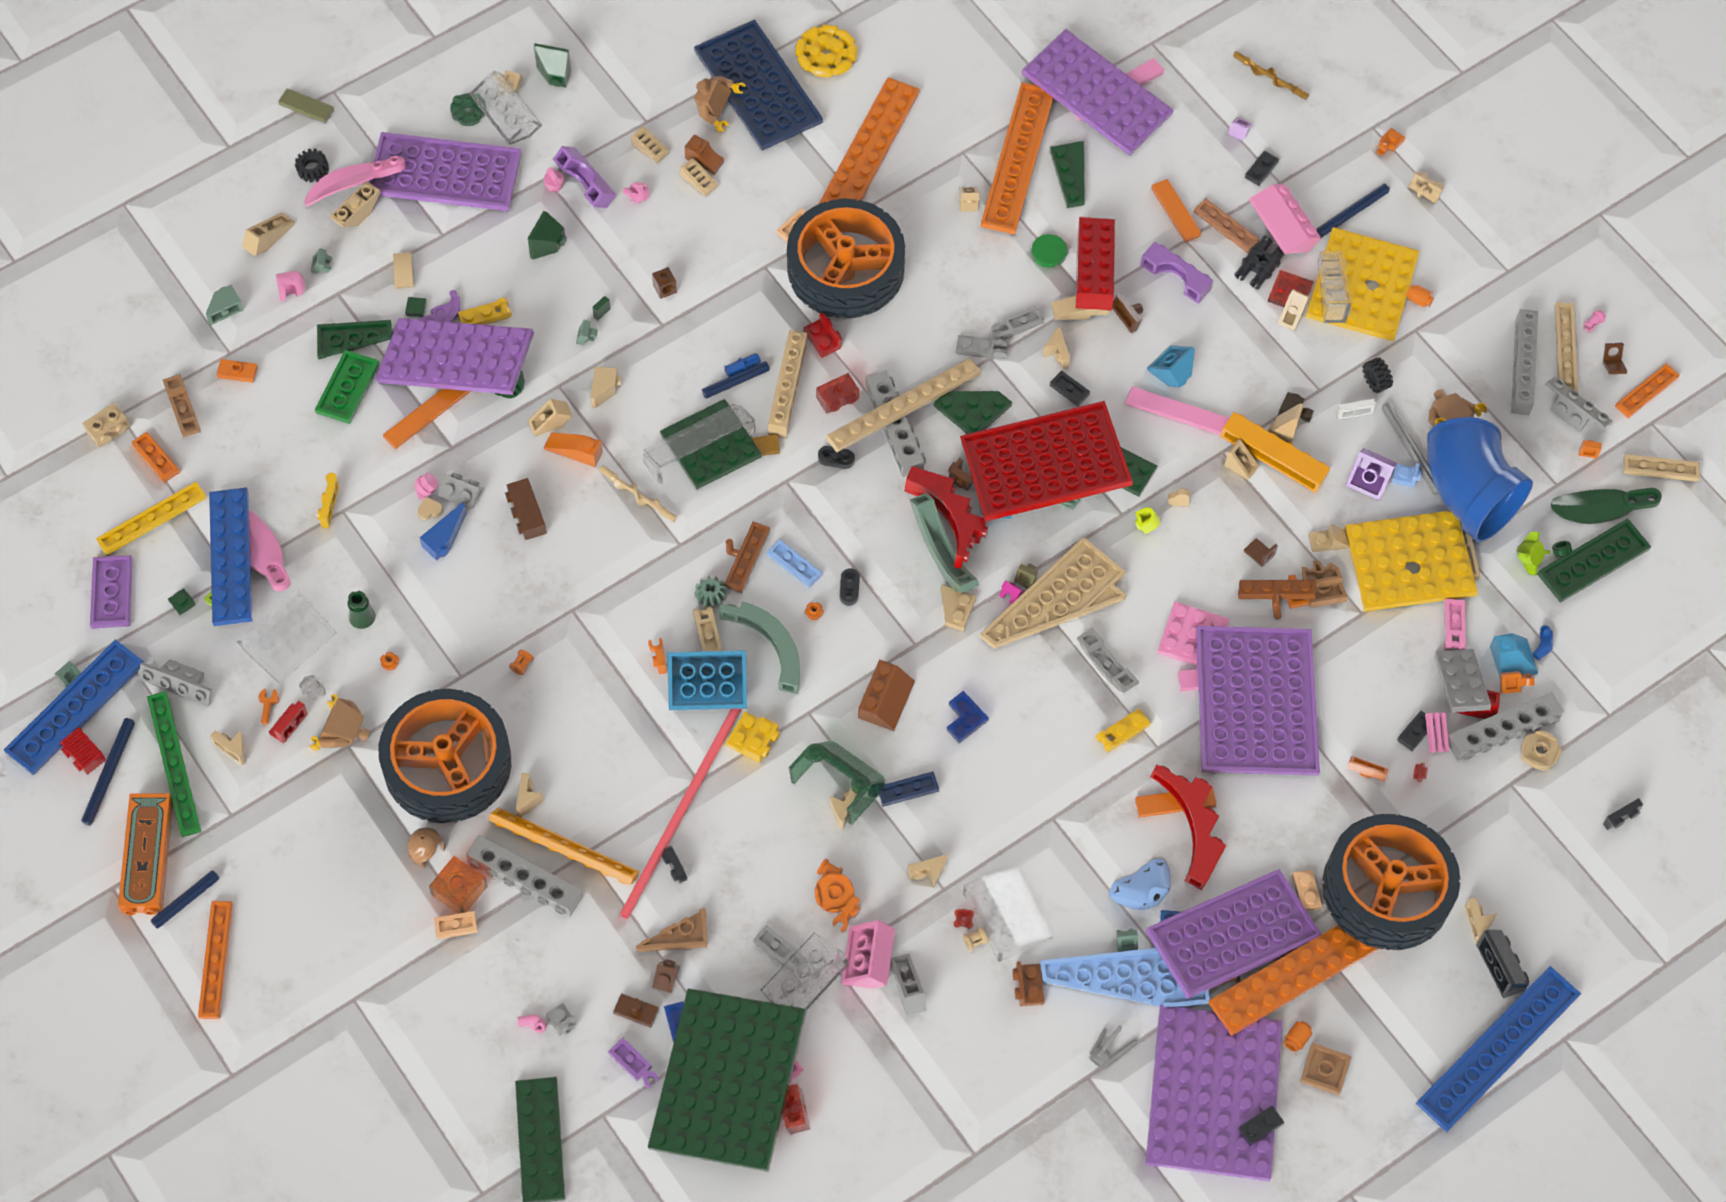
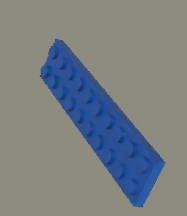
M1549 966L1416 1102V1105L1445 1132H1448L1573 1004L1581 993L1555 969Z

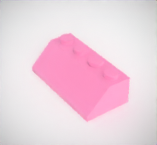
M1285 184L1271 185L1250 197L1249 201L1284 254L1310 252L1321 239L1316 228L1311 224L1308 216L1303 212L1298 201L1293 197L1290 189Z

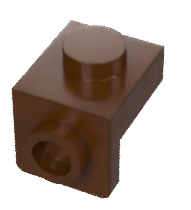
M959 458L956 463L953 462L949 467V477L955 479L954 485L968 491L972 486V476L962 471L963 460Z
M665 959L664 962L660 961L657 964L652 988L672 993L680 966L675 965L676 962Z

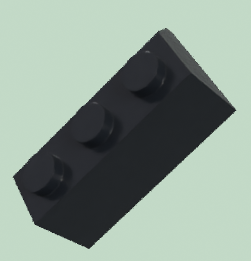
M1485 930L1476 946L1502 998L1504 999L1525 991L1529 985V977L1525 971H1522L1519 965V957L1516 953H1513L1510 947L1509 938L1503 934L1502 930Z

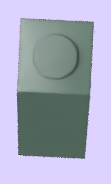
M232 285L222 287L214 292L206 311L210 326L243 311L241 300Z

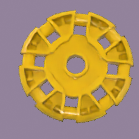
M822 25V27L818 28L814 26L806 30L801 35L802 38L798 39L795 47V55L798 57L799 65L808 73L812 72L818 77L828 78L832 75L839 76L847 72L858 56V47L855 45L854 37L845 29L840 30L835 25ZM824 50H829L831 53L824 54L822 52Z

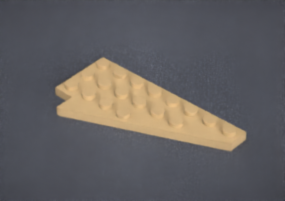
M1083 537L980 633V638L993 649L1124 601L1127 595L1115 585L1125 576L1126 572Z

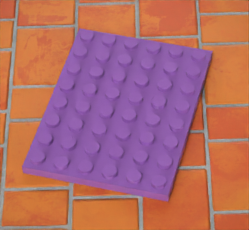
M1196 626L1201 772L1318 776L1320 766L1312 629Z
M1160 1005L1145 1165L1263 1181L1271 1180L1275 1131L1249 1146L1238 1131V1127L1272 1105L1276 1109L1282 1020L1262 1018L1231 1036L1213 1011L1182 1007L1169 1008Z

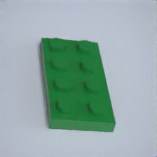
M344 350L315 408V413L350 424L380 365L379 360Z

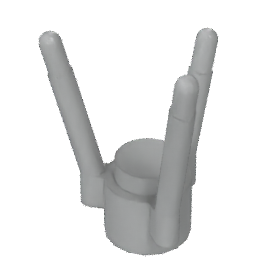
M1119 1025L1104 1046H1100L1107 1032V1029L1104 1028L1094 1048L1090 1051L1089 1059L1100 1068L1104 1065L1108 1067L1113 1060L1134 1046L1137 1040H1133L1109 1058L1110 1052L1107 1048L1116 1038L1122 1026Z

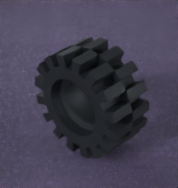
M310 148L308 152L304 150L302 151L303 155L299 153L297 155L298 158H295L296 171L299 177L306 182L308 179L310 183H313V180L318 182L319 178H323L324 175L328 174L329 164L321 150L313 149L311 151ZM311 162L318 163L313 169L305 168Z
M1376 357L1363 364L1362 372L1365 374L1363 376L1373 392L1380 393L1393 386V376L1390 375L1391 370H1388V365L1380 357Z

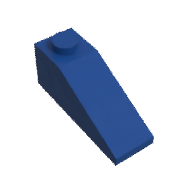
M463 502L419 537L421 546L436 561L441 557H445L453 546L467 514Z

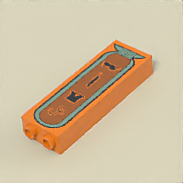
M170 793L129 794L118 900L120 911L126 915H135L136 913L155 915L163 910L173 801Z

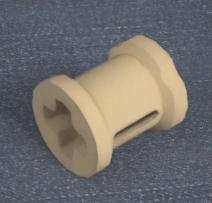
M981 926L977 928V931L968 935H962L969 951H972L974 947L982 943H988L986 933Z

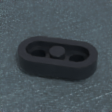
M823 446L818 451V461L825 466L849 469L855 463V455L848 449L836 452L832 446Z
M852 568L845 569L841 573L839 598L847 606L856 604L859 598L860 575L857 570Z
M672 846L664 848V853L661 856L664 863L670 865L672 869L670 874L673 880H678L679 883L687 881L684 868Z

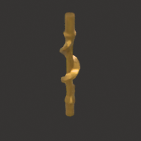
M1238 51L1234 52L1233 57L1244 65L1250 66L1256 76L1266 75L1273 79L1274 86L1288 88L1293 94L1298 95L1304 100L1308 99L1309 94L1277 77L1274 68L1264 69L1254 63L1249 57L1244 56Z

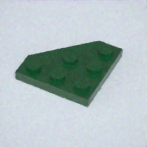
M950 391L934 402V407L966 434L986 430L1012 406V401L999 391Z

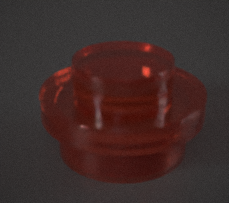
M1425 763L1416 764L1413 773V779L1422 782L1428 775V768L1425 767Z

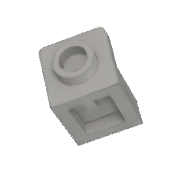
M564 1003L546 1013V1017L559 1036L563 1033H570L575 1028L574 1026L577 1025L575 1017L570 1014Z

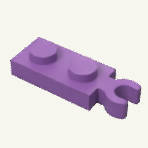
M624 1038L608 1051V1054L636 1082L642 1078L646 1088L651 1089L648 1079L654 1078L657 1082L659 1081V1076L655 1072H649L652 1065Z

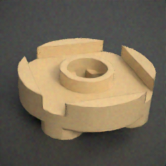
M1536 731L1524 738L1520 748L1521 759L1535 769L1549 770L1557 763L1561 755V747L1552 734L1545 731ZM1543 747V751L1546 753L1540 754L1536 749Z

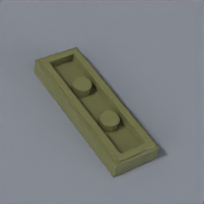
M288 88L278 101L279 105L324 123L328 121L334 112L333 106Z

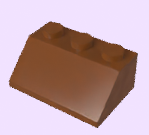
M879 659L858 707V719L894 731L915 680L897 665Z

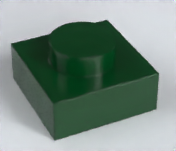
M184 588L168 598L169 603L179 616L196 605Z

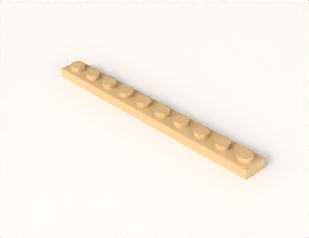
M969 358L827 434L826 440L836 452H839L978 377L981 370Z

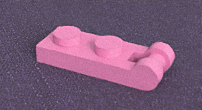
M1445 599L1444 649L1451 650V648L1465 650V600ZM1452 637H1458V641H1452Z

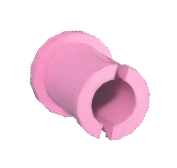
M1601 310L1594 311L1592 316L1583 323V326H1586L1584 329L1592 332L1597 325L1605 321V313Z

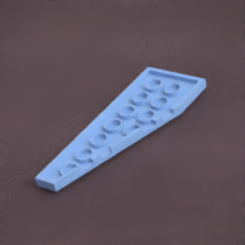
M1156 948L1040 961L1042 982L1159 1007L1160 1005L1169 1008L1208 1005L1210 1000L1209 990L1187 999Z

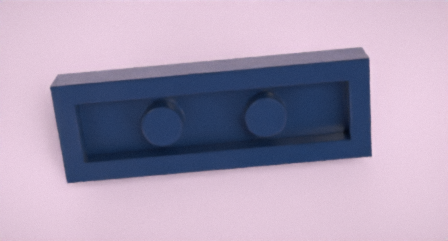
M934 771L877 786V792L882 807L939 792V786Z

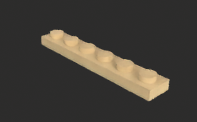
M1556 302L1554 312L1557 378L1563 380L1568 387L1578 392L1574 303Z

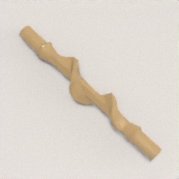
M604 465L600 467L599 472L608 477L610 481H613L616 488L627 489L635 495L637 504L640 506L649 504L660 515H663L671 522L676 521L677 516L664 506H661L657 498L649 499L637 491L638 484L629 485L621 480L617 473L612 472Z

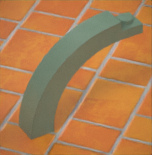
M928 493L910 499L923 539L949 585L955 592L960 591L961 593L971 591L974 587L979 586L977 578L964 565H962L961 569L954 567L956 553L942 526L934 499Z
M742 601L740 608L733 604H721L719 610L720 619L751 627L761 633L772 644L781 664L779 690L798 694L800 684L798 651L791 635L783 624L767 611L750 603Z

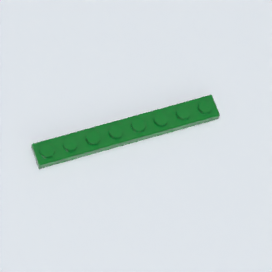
M164 691L147 696L180 834L183 838L200 833L202 831L168 694Z

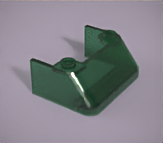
M834 741L809 745L789 766L791 782L795 784L813 763L822 760L828 762L852 779V791L858 796L846 809L848 822L853 825L879 796V793L884 790V776Z

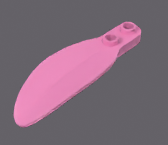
M392 156L383 161L337 169L325 175L310 189L305 198V205L309 206L331 194L365 183L373 178H381L401 172L406 167L405 161L402 157Z
M249 510L251 567L260 574L265 575L275 591H284L290 586L291 581L283 567V553L280 544L267 525Z

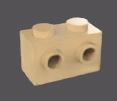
M115 403L110 404L82 423L86 433L98 447L109 443L112 438L124 433L130 427L126 416Z

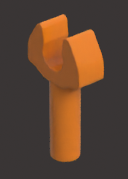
M265 688L259 693V702L264 704L261 724L267 725L269 723L271 706L279 703V696L275 689L272 692L271 698H266L267 692Z

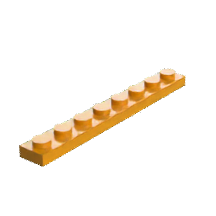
M498 807L490 813L489 821L493 822L496 826L507 828L515 835H522L533 843L542 844L550 851L559 852L568 859L577 860L583 863L585 867L594 868L605 876H612L618 879L619 882L629 885L638 879L640 871Z

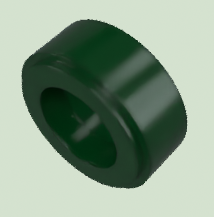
M1569 541L1555 543L1552 546L1553 554L1555 556H1565L1571 553V543Z

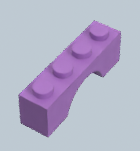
M562 146L553 158L554 162L563 172L572 175L582 183L586 189L584 196L593 207L608 208L617 194L576 147Z
M1154 242L1142 255L1140 265L1152 274L1171 272L1178 275L1185 284L1184 295L1197 304L1211 291L1213 280L1209 275L1203 274L1194 265L1188 264L1179 255L1167 250L1165 246Z

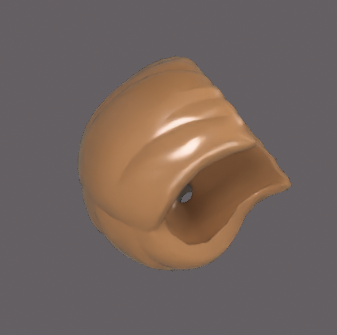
M425 827L415 830L410 835L407 843L409 857L415 864L424 868L426 866L424 862L428 861L435 854L437 845H440L442 851L445 850L443 838L432 828Z

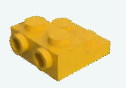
M744 711L725 742L726 746L760 763L763 757L766 758L768 756L772 742H776L779 738V725L762 716L759 719Z

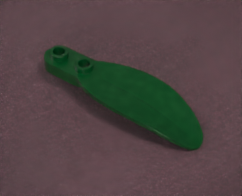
M1644 488L1628 492L1617 489L1587 490L1558 496L1551 501V508L1557 515L1566 520L1582 524H1597L1616 520L1633 510L1656 507L1661 502L1662 494L1656 488Z

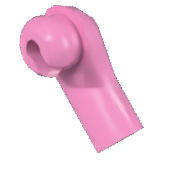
M536 1014L518 1017L519 1027L529 1025L538 1033L544 1032L547 1028L546 1022Z

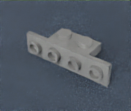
M1553 377L1546 382L1545 385L1559 395L1551 410L1579 432L1584 429L1589 420H1592L1603 430L1613 423V420L1606 413L1598 410L1590 401H1586L1577 391L1568 387L1563 380Z
M170 659L160 669L143 662L140 664L139 680L203 705H211L212 689L199 684L204 679V672Z

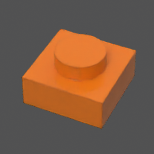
M1583 440L1578 456L1597 459L1602 443L1593 440Z

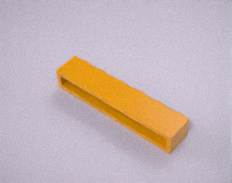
M1233 412L1220 434L1221 438L1233 445L1238 439H1241L1253 457L1317 493L1331 469L1325 463L1317 461L1308 453L1300 451L1293 444L1283 441L1276 434L1266 431L1259 424H1254L1246 419L1245 416Z

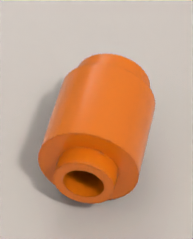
M1412 284L1406 293L1409 301L1423 308L1426 306L1430 307L1434 300L1433 292L1418 284Z
M1304 1021L1295 1022L1285 1036L1284 1045L1292 1052L1301 1050L1313 1034L1311 1026Z

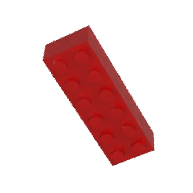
M1079 217L1075 308L1112 311L1114 298L1115 219Z

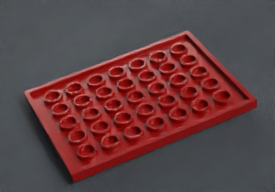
M1105 401L960 436L985 522L1133 486L1132 478Z

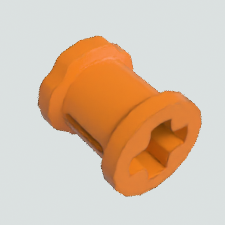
M520 649L517 652V658L513 663H510L509 668L519 675H524L529 662L534 660V657L527 651Z
M824 859L817 870L818 875H826L830 872L842 874L843 868H837L829 863L828 859Z

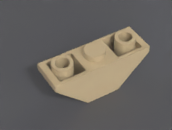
M365 182L330 215V218L343 228L359 226L371 214L379 197L380 190L369 182Z

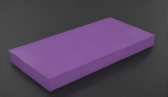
M132 555L93 557L91 629L130 626Z

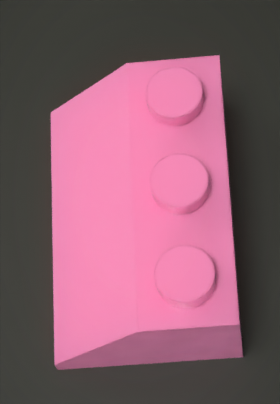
M879 920L849 927L841 984L871 989L887 986L895 928Z

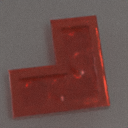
M1279 270L1267 302L1285 308L1293 289L1309 296L1314 281Z

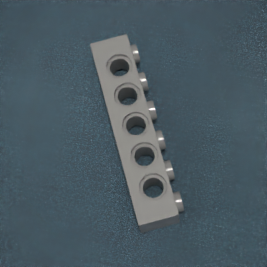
M1519 310L1515 320L1511 413L1528 416L1534 405L1538 311Z
M887 370L866 376L865 387L874 409L900 396L898 391L895 392L894 380L892 376L889 377ZM907 415L894 421L899 424L892 422L883 427L902 477L908 476L911 466L924 470V464L926 463L924 453H920L918 438L913 436V426L906 419Z
M1553 692L1450 733L1448 737L1449 747L1457 761L1462 759L1468 760L1474 757L1476 753L1488 752L1493 746H1503L1510 739H1520L1530 731L1536 732L1547 724L1554 725L1558 723L1564 710ZM1536 712H1540V713H1542L1544 716H1540V715H1538ZM1519 719H1523V720H1525L1527 723H1523V722H1521ZM1502 726H1506V727H1508L1510 730H1506V729H1504ZM1485 733H1490L1493 737H1488ZM1468 740H1473L1476 744H1471Z
M481 835L477 836L466 853L468 864L473 868L483 869L488 876L501 879L508 887L512 888L514 886L520 889L519 891L527 897L533 896L540 904L553 907L560 915L566 914L571 917L583 898L580 888ZM486 857H494L492 861H485ZM506 865L511 866L509 870H502V867ZM521 875H528V878L525 880L519 879ZM538 884H544V885H546V886H545L544 888H542V889H537V888H536V886H537ZM556 893L563 894L560 898L553 897Z

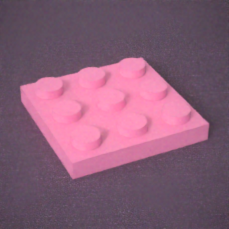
M1174 601L1157 653L1197 666L1196 626H1228L1229 618Z

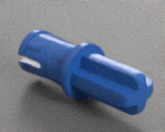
M755 353L743 359L738 358L737 361L725 365L724 370L729 377L760 363L761 360L759 355Z

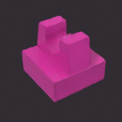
M1004 581L999 597L1005 598L1009 593L1011 595L1009 603L1012 604L1025 590L1010 581Z

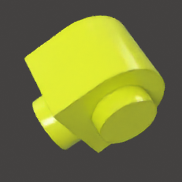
M1146 507L1135 512L1137 517L1135 524L1139 531L1142 530L1146 534L1159 526L1160 518L1152 508Z

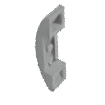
M1093 628L1077 637L1080 646L1088 658L1116 689L1125 693L1139 684V681L1128 668L1124 669L1104 646V640Z

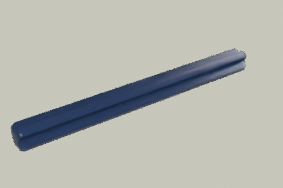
M1385 183L1316 228L1317 233L1322 238L1331 232L1332 228H1337L1388 194L1390 187Z
M125 718L82 816L81 821L85 825L90 826L93 824L135 725L132 719Z

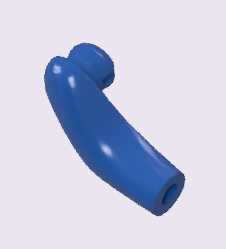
M1548 625L1540 628L1541 643L1533 652V657L1538 661L1553 649V631Z

